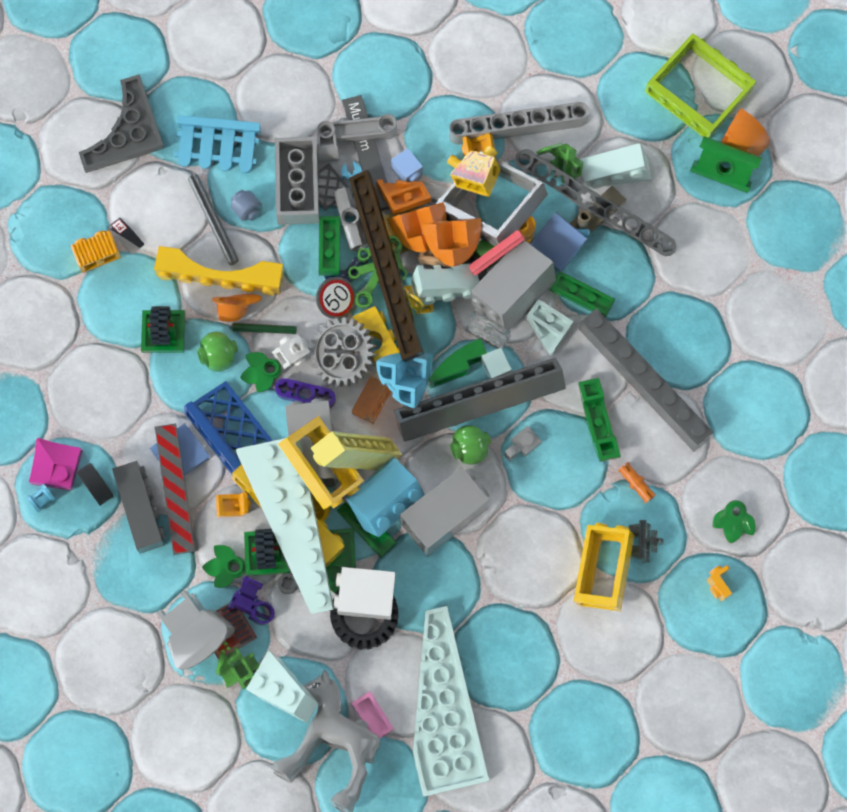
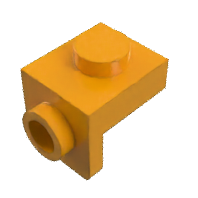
M490 133L473 139L467 136L462 137V151L465 156L470 151L484 152L487 146L495 149L493 135Z
M247 492L216 496L217 517H243L250 510L251 502L247 498Z
M720 565L709 572L711 576L707 579L711 586L709 589L716 599L719 598L721 602L732 594L721 578V575L730 569L728 565L723 568Z

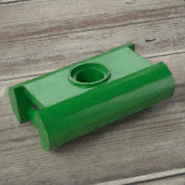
M704 136L700 144V148L703 149L699 161L694 160L690 172L748 194L752 184L749 178L753 169L759 168L762 157ZM726 161L730 163L731 167L724 168L721 162Z

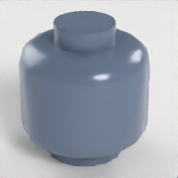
M240 190L231 198V209L240 220L247 221L250 219V221H253L260 215L261 202L251 191Z

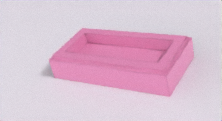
M371 692L366 693L351 703L360 719L369 724L367 729L377 734L379 739L394 730Z

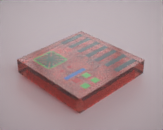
M229 603L216 610L235 629V632L225 639L219 649L214 652L218 660L221 653L228 655L234 651L235 647L240 649L257 639L243 612L235 608L229 611Z

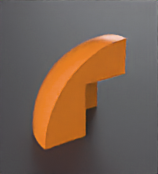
M740 108L721 142L759 156L767 149L770 140L760 122Z
M441 202L387 219L395 236L398 237L404 246L415 252H426L430 248L425 240L422 224L446 221L445 204Z
M481 218L439 221L422 224V229L427 245L434 256L443 264L455 267L467 261L474 253L480 239L482 222Z

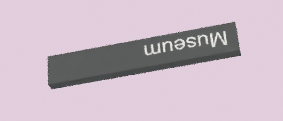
M362 95L342 100L347 120L368 118ZM375 139L353 141L362 171L368 170L371 174L381 211L390 209L376 186L377 180L383 179V183H387Z

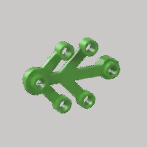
M391 235L389 236L390 241L396 247L393 251L399 270L404 272L405 276L402 277V280H405L408 273L403 267L399 255L402 250V243L398 237ZM361 248L357 254L361 262L368 261L371 256L369 248ZM366 252L368 256L366 258H362L360 256V253ZM374 263L359 267L352 266L348 270V277L352 280L358 279L360 275L373 272L364 291H360L355 298L356 305L361 309L370 307L372 303L371 294L379 281ZM356 270L358 275L352 276L350 272ZM360 298H366L367 303L361 304Z

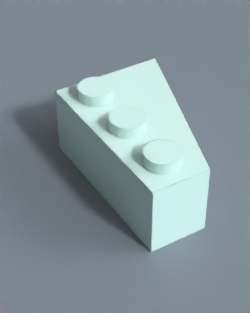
M640 143L580 159L584 162L582 173L588 188L598 189L603 186L652 180L648 156Z
M460 264L446 269H441V265H434V269H424L423 265H417L411 279L414 295L422 301L423 305H430L438 300L449 302L457 297H463L464 299L472 298L470 291L479 283L478 275L475 276L470 271V264Z
M268 650L246 690L259 699L308 723L318 702L299 682L294 673L288 669L283 660Z

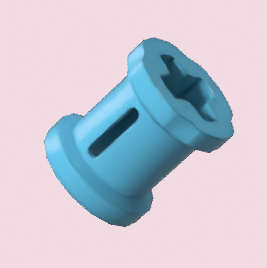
M44 484L32 496L28 495L26 497L37 512H40L41 507L50 500H55V497Z

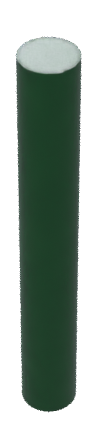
M233 323V331L296 334L297 326Z

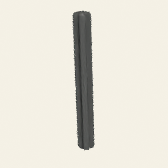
M198 174L189 176L188 180L228 264L234 265L238 263V256Z

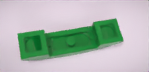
M595 378L578 382L587 426L599 462L620 458L617 440L613 435L604 403V393L600 379Z

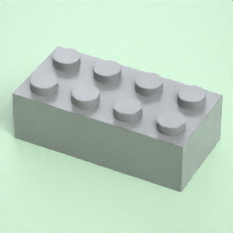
M317 137L275 138L276 216L278 225L319 223Z

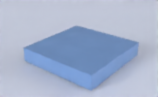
M555 212L530 245L553 261L557 269L563 271L588 238Z
M184 423L177 430L185 477L209 460L210 456ZM156 443L150 448V450L159 461L158 448Z

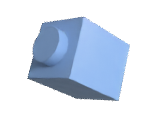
M408 148L391 159V168L402 181H418L422 177L423 166Z

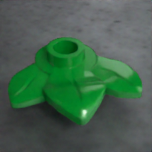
M261 352L246 354L245 356L250 367L241 374L240 379L247 384H256L257 392L267 391L271 388L273 380L278 378L282 372L280 363L276 359H268ZM269 367L275 368V371L269 373L267 370Z
M730 501L724 510L717 512L713 517L712 527L723 528L724 536L729 543L736 542L743 532L748 535H754L755 520L747 513L746 506L741 501ZM733 508H739L740 512L738 515L733 514Z
M214 545L216 558L209 560L202 566V569L208 575L215 577L214 587L216 588L228 587L234 578L241 577L246 571L245 561L241 557L235 556L233 549L225 545ZM238 564L239 569L237 571L231 570L232 565Z

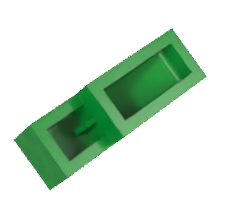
M481 338L468 343L445 359L429 378L430 389L469 375L470 365L481 362V356L487 353Z

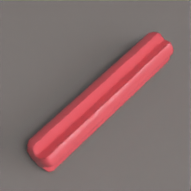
M517 230L471 263L469 265L470 271L476 276L525 240L522 233Z

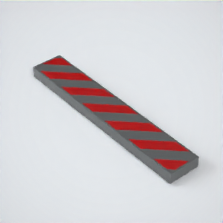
M177 424L155 426L173 555L196 552Z

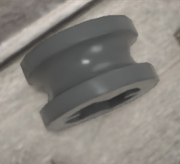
M282 574L278 579L279 590L284 594L294 593L297 589L295 581L291 583L292 588L290 589L282 587L284 579L288 578L289 581L290 579L294 581L292 574Z

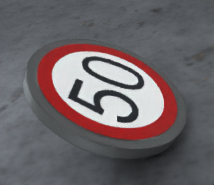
M331 277L323 281L318 287L316 304L320 312L326 317L341 319L350 314L355 306V289L348 280L341 277Z

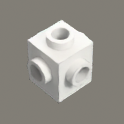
M298 334L293 338L288 335L279 341L281 346L272 351L283 369L291 364H294L296 367L306 360L304 356L310 352L307 342Z

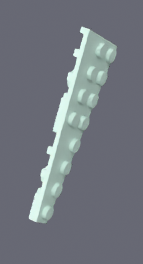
M284 439L236 449L240 462L310 613L315 614L334 610L312 493L278 445ZM300 439L297 442H295V444L304 455L302 442Z

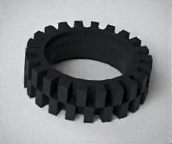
M394 596L391 620L384 619L378 630L369 634H359L352 631L346 625L344 615H338L337 608L330 610L331 624L337 637L343 643H347L348 646L356 647L360 650H363V648L369 650L372 647L381 646L383 642L386 643L389 637L394 634L399 618L398 605Z

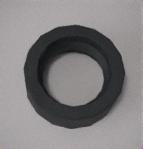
M92 463L77 471L78 476L99 506L114 497Z

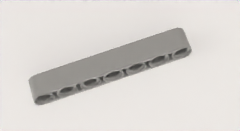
M574 102L456 119L450 124L449 139L452 143L460 145L463 144L462 137L465 136L473 139L490 133L493 135L494 140L578 128L586 124L589 107L583 102ZM575 113H582L584 116L578 117ZM560 115L563 119L558 120L555 116ZM540 118L543 122H536L534 119ZM520 121L523 125H516L514 122ZM501 124L503 127L496 128L494 125ZM481 127L483 130L476 131L474 128ZM461 130L463 133L456 134L454 131Z

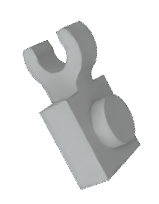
M527 426L511 439L514 445L505 451L504 456L509 461L520 452L526 457L542 441Z

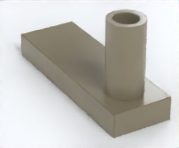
M613 186L602 194L603 197L620 206L624 205L627 200ZM614 208V210H610V209H609L608 212L610 213V216H611L613 213H615L618 209H616V208ZM585 209L570 224L576 229L588 228L591 234L605 220Z

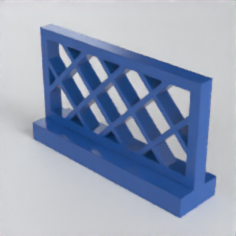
M227 381L196 401H190L184 405L186 417L231 475L241 465L237 453L235 454L232 450L243 447L240 446L241 436L254 438L253 445H255L256 439H262L266 442L273 441ZM225 389L230 395L229 401L217 400V393ZM204 402L213 403L212 413L203 412L199 405ZM215 405H227V415L214 413ZM230 407H239L243 411L242 418L229 416ZM213 418L225 419V428H215L212 424ZM228 420L241 422L240 431L227 430ZM243 422L253 424L255 434L242 432ZM226 434L239 436L238 444H228L225 441Z

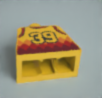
M490 146L486 147L483 154L470 151L450 174L455 186L489 197L500 173V167L495 158L497 151Z

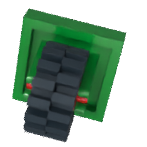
M152 306L151 310H142L141 352L184 353L185 310H170V306Z
M272 529L244 532L247 577L290 573Z

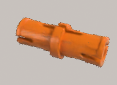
M629 462L625 463V466L623 465L618 470L630 484V489H634L645 504L656 496L644 482L645 478L639 476Z

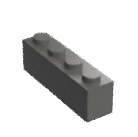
M138 461L112 468L139 554L165 546L163 539H166V534L163 526L159 527L157 519L160 518L157 506H152L151 503L154 495L151 486H146L144 480L148 478L145 467H140Z

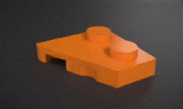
M379 179L376 182L377 188L393 215L431 202V196L423 182L396 180V183H383V179Z

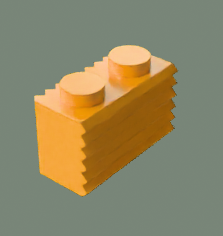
M110 230L99 231L88 239H78L75 241V244L71 245L82 273L121 258Z

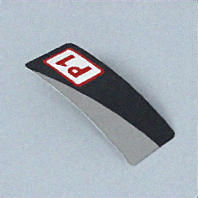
M120 217L108 226V229L131 254H134L144 246L142 240Z

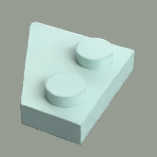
M539 299L526 317L550 356H552L574 322Z

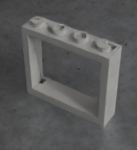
M497 158L496 160L500 167L499 176L530 193L499 230L482 222L480 238L494 246L519 230L548 195L545 184L538 177L533 178L524 170H518L510 163L502 162ZM455 183L448 188L436 204L444 202L447 221L475 218L456 208L469 191L456 187Z

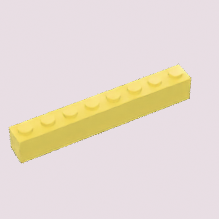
M335 431L330 432L311 447L314 452L313 458L320 466L333 468L378 470L392 457L399 459L402 456V453L391 438Z

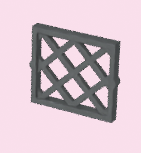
M330 163L318 171V182L319 178L327 179L326 185H319V188H326L325 195L319 194L320 198H324V203L319 200V204L325 211L336 203L334 196L327 195L328 189H335L337 191L343 188L339 187V181L346 188H349ZM325 169L328 170L327 176L320 175ZM331 171L335 174L336 177L330 176ZM329 180H337L336 187L329 186ZM327 198L334 199L331 204L326 205Z

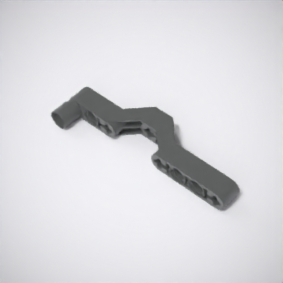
M524 149L516 154L515 163L518 167L534 177H538L539 180L554 188L577 205L611 223L663 256H671L675 253L676 242L669 235L588 188L563 170L535 154L532 150ZM523 153H527L530 156L529 164L521 162V155ZM540 164H545L548 167V173L545 176H541L537 172V167ZM553 169L556 171L553 174L556 177L564 176L565 185L557 186V180L551 178L550 181L547 180ZM590 193V199L593 202L587 201L583 203L581 194ZM609 209H618L617 214L623 216V213L627 214L622 221V225L618 224L619 218L613 217L611 219L609 217ZM628 219H635L637 221V227L634 230L626 228L625 223ZM646 230H653L655 238L647 241L644 239L643 233ZM659 235L663 236L660 239L662 242H671V250L663 251V246L660 243L657 244V247L653 245L657 242Z

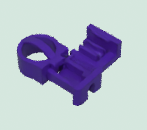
M245 576L242 579L243 582L239 591L233 594L228 610L230 611L235 608L248 614V619L257 625H266L274 618V608L271 604L257 599V591L262 589L263 584ZM257 607H266L269 610L270 616L256 610ZM257 616L268 621H261L257 618Z

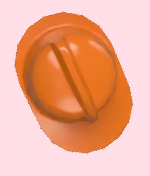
M237 294L227 297H213L212 301L217 303L218 319L220 321L235 322L245 316L249 304L261 301L262 297L257 294Z

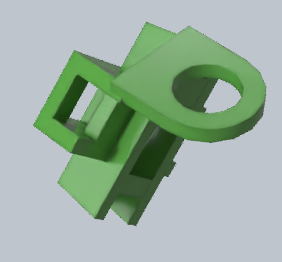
M558 143L537 151V155L551 153L555 156L551 163L573 178L580 177L582 174L584 162L576 157L577 150L570 145ZM561 175V177H562L561 183L564 184V183H566V182L564 181V176Z
M235 647L234 651L228 655L225 653L220 654L216 675L222 676L227 688L239 682L242 689H245L260 664L254 658L253 652L243 658L239 649Z

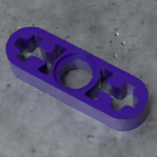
M287 378L278 380L275 385L277 396L284 400L311 403V400L315 399V391H318V396L325 397L328 394L329 398L332 399L331 401L328 400L329 408H332L336 403L335 393L329 388ZM287 384L288 389L295 391L294 387L297 386L296 397L293 396V391L287 390L285 393H282L280 387H284ZM302 389H309L312 394L310 398L302 399L299 396Z

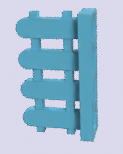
M178 115L177 124L181 131H177V137L181 138L179 152L175 151L174 156L178 158L180 166L188 167L191 164V159H197L202 169H209L212 161H219L221 170L229 171L232 163H240V170L243 173H249L252 170V166L257 165V159H253L255 144L259 145V138H256V136H261L262 128L260 123ZM195 130H202V133H197ZM215 132H222V135L215 134ZM235 134H243V137L235 136ZM194 139H201L200 153H192ZM214 140L221 141L220 155H213ZM234 142L242 143L240 157H233Z

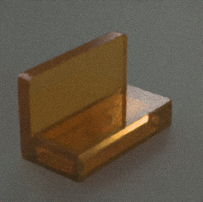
M370 377L352 409V414L374 425L391 390L386 384L383 385L380 380Z

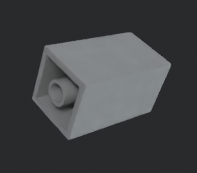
M524 240L509 251L470 291L475 308L474 312L483 319L485 317L489 320L494 329L497 331L502 330L506 334L556 282L553 261Z
M324 399L311 400V403L295 401L285 406L288 436L317 416L321 418L328 430L332 432L329 401H324ZM304 436L301 438L304 457L325 487H334L339 482L330 467L320 466L313 458L314 452L311 449L314 444L309 437Z
M462 466L400 514L401 526L427 557L488 509L489 493L483 486L479 487L474 482L476 478L468 469L465 471Z

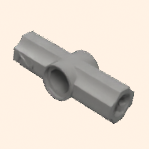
M340 188L333 192L350 251L357 252L361 248L368 247L351 188ZM350 216L356 218V220L351 223L345 221L346 218Z

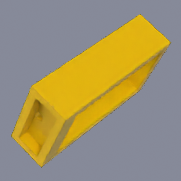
M317 416L278 443V445L324 510L330 505L332 508L337 507L344 501L342 499L343 496L347 494L350 497L359 491L358 485L364 482L356 469L330 467L339 480L340 487L331 494L295 444V442L307 436L315 445L330 433L321 418Z
M603 523L587 525L573 600L578 606L621 612L635 536L628 527L617 525L616 528H611ZM604 540L621 543L612 597L592 595L600 545Z

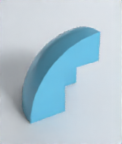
M395 353L384 356L376 361L380 381L383 385L386 384L393 392L392 397L395 400L411 408H415L419 404L429 382L433 354L424 353V355L404 362L401 354Z

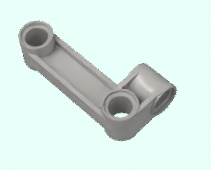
M385 114L374 118L320 122L317 126L319 163L339 160L338 143L394 138L398 131L395 117ZM385 125H392L390 129L383 128ZM325 131L331 132L327 136L322 135Z

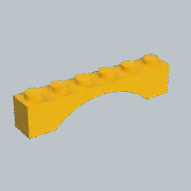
M164 246L158 247L154 266L156 276L162 280L178 279L180 282L188 284L199 282L201 285L208 287L219 285L228 290L240 288L244 292L260 291L269 296L280 294L284 276V266L280 263L261 261L254 266L242 270L218 271L195 263L178 248Z

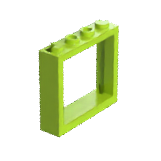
M692 33L646 85L645 93L699 135L711 138L753 91L757 81L750 77L749 73H745L738 68L735 62L725 58L718 49L712 48L703 38L700 39ZM690 50L743 89L713 124L660 84Z

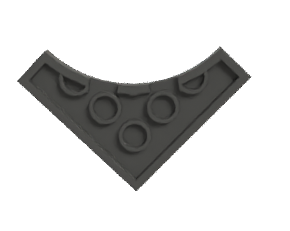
M140 74L120 80L123 106L120 117H118L112 127L111 133L104 140H100L93 146L79 152L85 173L164 149Z

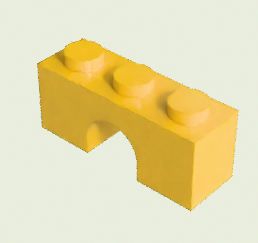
M376 306L352 316V319L357 320V324H364L363 329L370 330L367 336H373L382 343L378 350L372 352L377 354V356L371 357L376 369V361L390 354L400 353L399 347L397 348L394 343L396 340L394 333L391 329L387 330L384 324L386 323V318L382 311L378 312Z

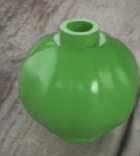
M217 331L205 335L200 342V348L197 349L200 363L202 365L206 364L208 369L215 372L228 369L234 361L235 353L238 352L235 340L231 341L224 333Z
M465 425L458 428L453 434V443L450 444V449L456 460L460 459L462 463L475 465L486 458L488 444H491V439L487 432L483 433L478 427Z

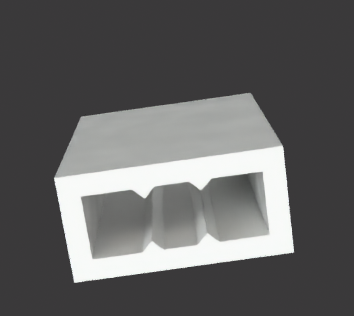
M342 567V572L337 573L336 586L340 587L339 595L334 597V608H337L338 615L391 620L395 572Z

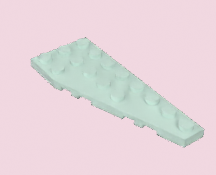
M447 606L425 611L413 756L423 797L489 782Z

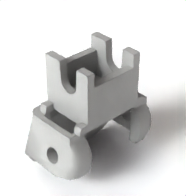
M187 591L181 593L185 600L166 614L162 610L157 612L172 634L168 637L167 646L169 647L175 667L180 670L190 669L202 663L219 649L225 639L235 632L233 625L221 616L219 612L213 610L206 611L196 595L193 593L189 594Z

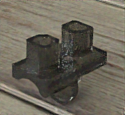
M639 520V524L628 526L629 530L635 535L634 538H639V545H633L631 558L639 559L643 563H650V545L651 552L656 553L657 545H663L664 539L658 538L657 530H651L650 537L651 524L647 523L646 520Z

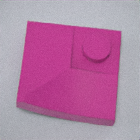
M37 438L29 483L38 486L44 484L46 487L72 491L83 450L79 447Z

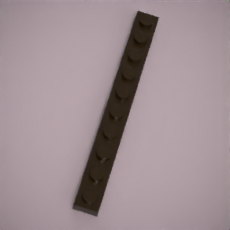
M365 170L350 177L349 181L401 358L404 362L424 355V350L370 172Z

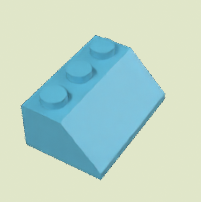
M392 457L358 487L359 491L350 497L347 496L346 500L363 529L379 537L400 519L402 512L425 494L417 479L396 458Z

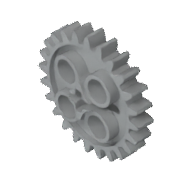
M343 317L342 321L340 318H335V324L328 320V327L320 326L322 333L315 332L318 339H311V342L315 344V347L309 348L310 351L314 352V355L310 356L309 359L315 360V363L311 366L319 368L315 374L323 375L321 380H329L331 385L336 383L337 386L342 387L344 383L345 386H350L351 381L358 384V377L365 379L364 371L371 372L368 365H375L370 360L371 357L377 356V354L371 351L377 347L370 344L374 337L367 336L370 330L363 329L364 324H357V320L351 319L349 322V318ZM336 336L337 342L332 346L331 340ZM356 337L357 343L352 348L351 340ZM326 349L359 351L360 354L326 353ZM331 357H334V365L330 367L329 360ZM353 358L355 364L353 368L350 369L349 361Z

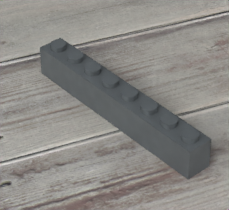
M597 308L580 322L579 330L693 452L711 437L713 431Z
M555 357L420 401L415 408L405 406L396 409L394 413L398 429L404 442L556 393L566 389L563 369Z

